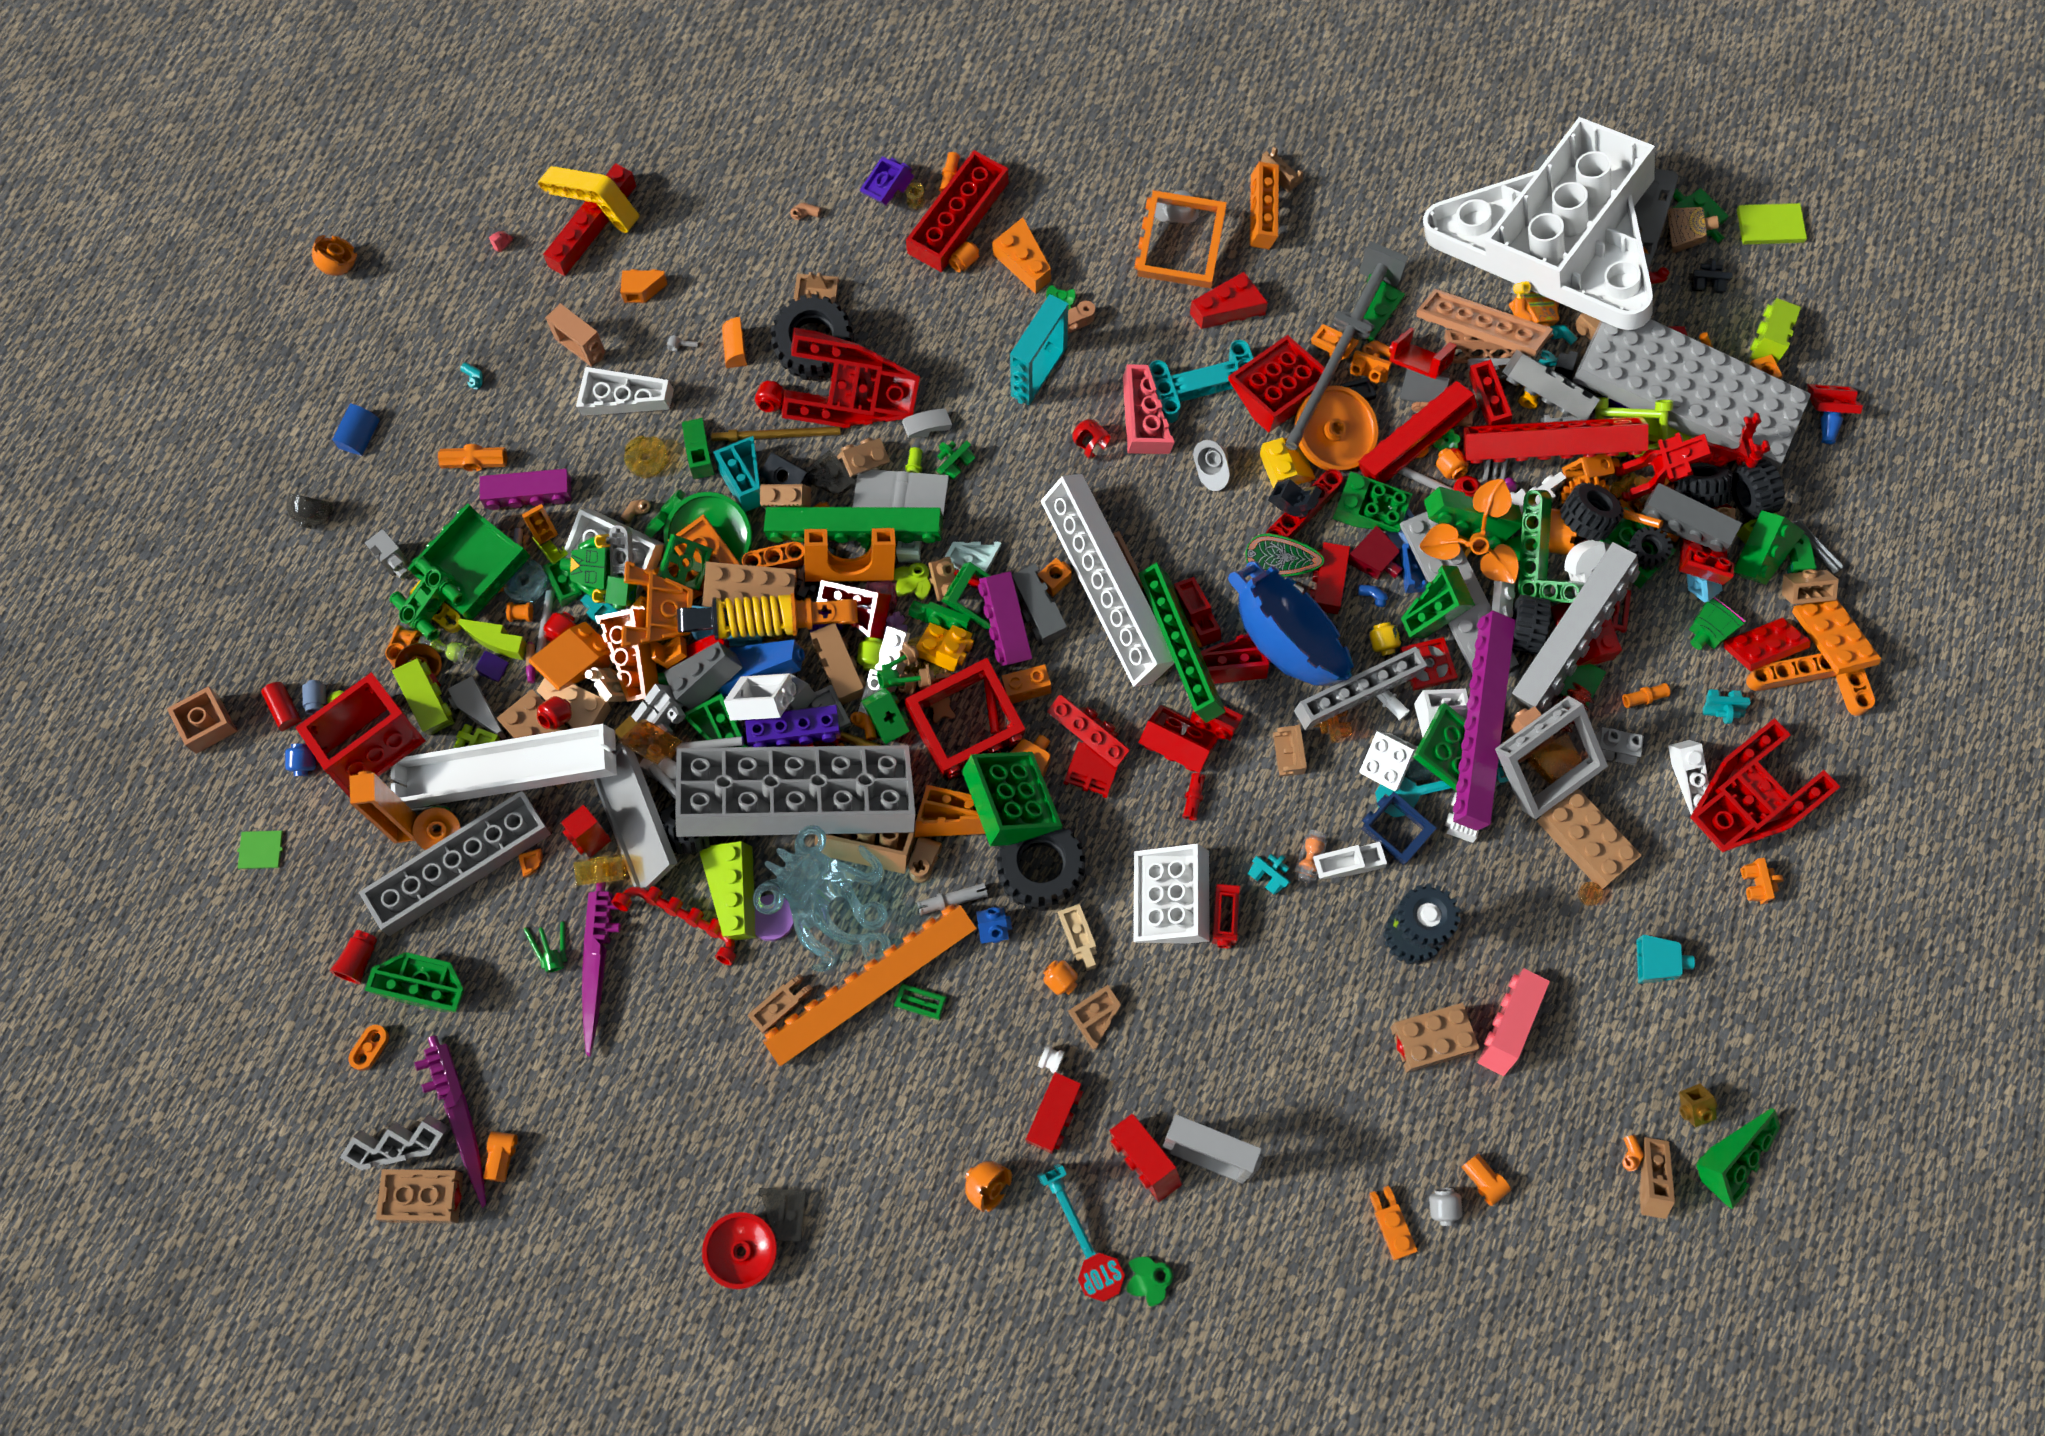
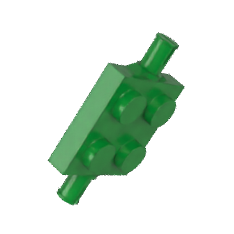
M1678 188L1675 189L1673 197L1678 201V204L1673 208L1702 207L1704 218L1717 216L1719 226L1727 221L1729 216L1702 188L1688 196H1684ZM1717 229L1706 231L1707 236L1710 235L1718 244L1725 238Z

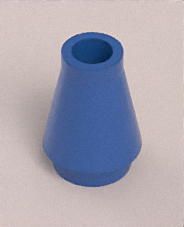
M1824 412L1820 418L1822 443H1836V438L1843 422L1840 412Z

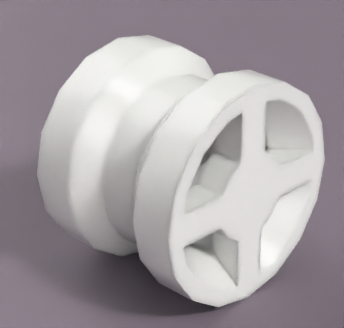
M1047 1044L1038 1067H1046L1052 1073H1057L1065 1052L1053 1050L1052 1046Z

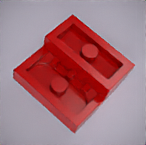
M1808 384L1807 386L1808 393L1811 394L1810 401L1817 411L1857 414L1862 412L1863 405L1856 400L1858 391L1850 386Z

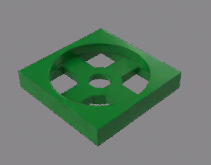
M671 534L657 576L671 579L699 591L705 574L706 562H709L713 549ZM682 543L687 544L685 552L681 556L673 553L675 546ZM696 548L701 555V563L696 562L693 557ZM685 558L689 560L687 567L682 565V561ZM670 562L677 564L679 567L676 578L672 577L668 570ZM694 570L698 572L693 579L685 581L689 571Z

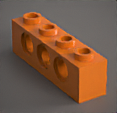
M1259 161L1251 174V247L1270 250L1278 238L1279 165Z

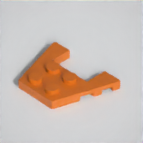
M626 561L624 583L647 586L646 628L623 625L621 648L689 635L691 632H678L677 609L692 608L693 589L671 579H664L653 574V571L646 568L644 570L635 566V563Z

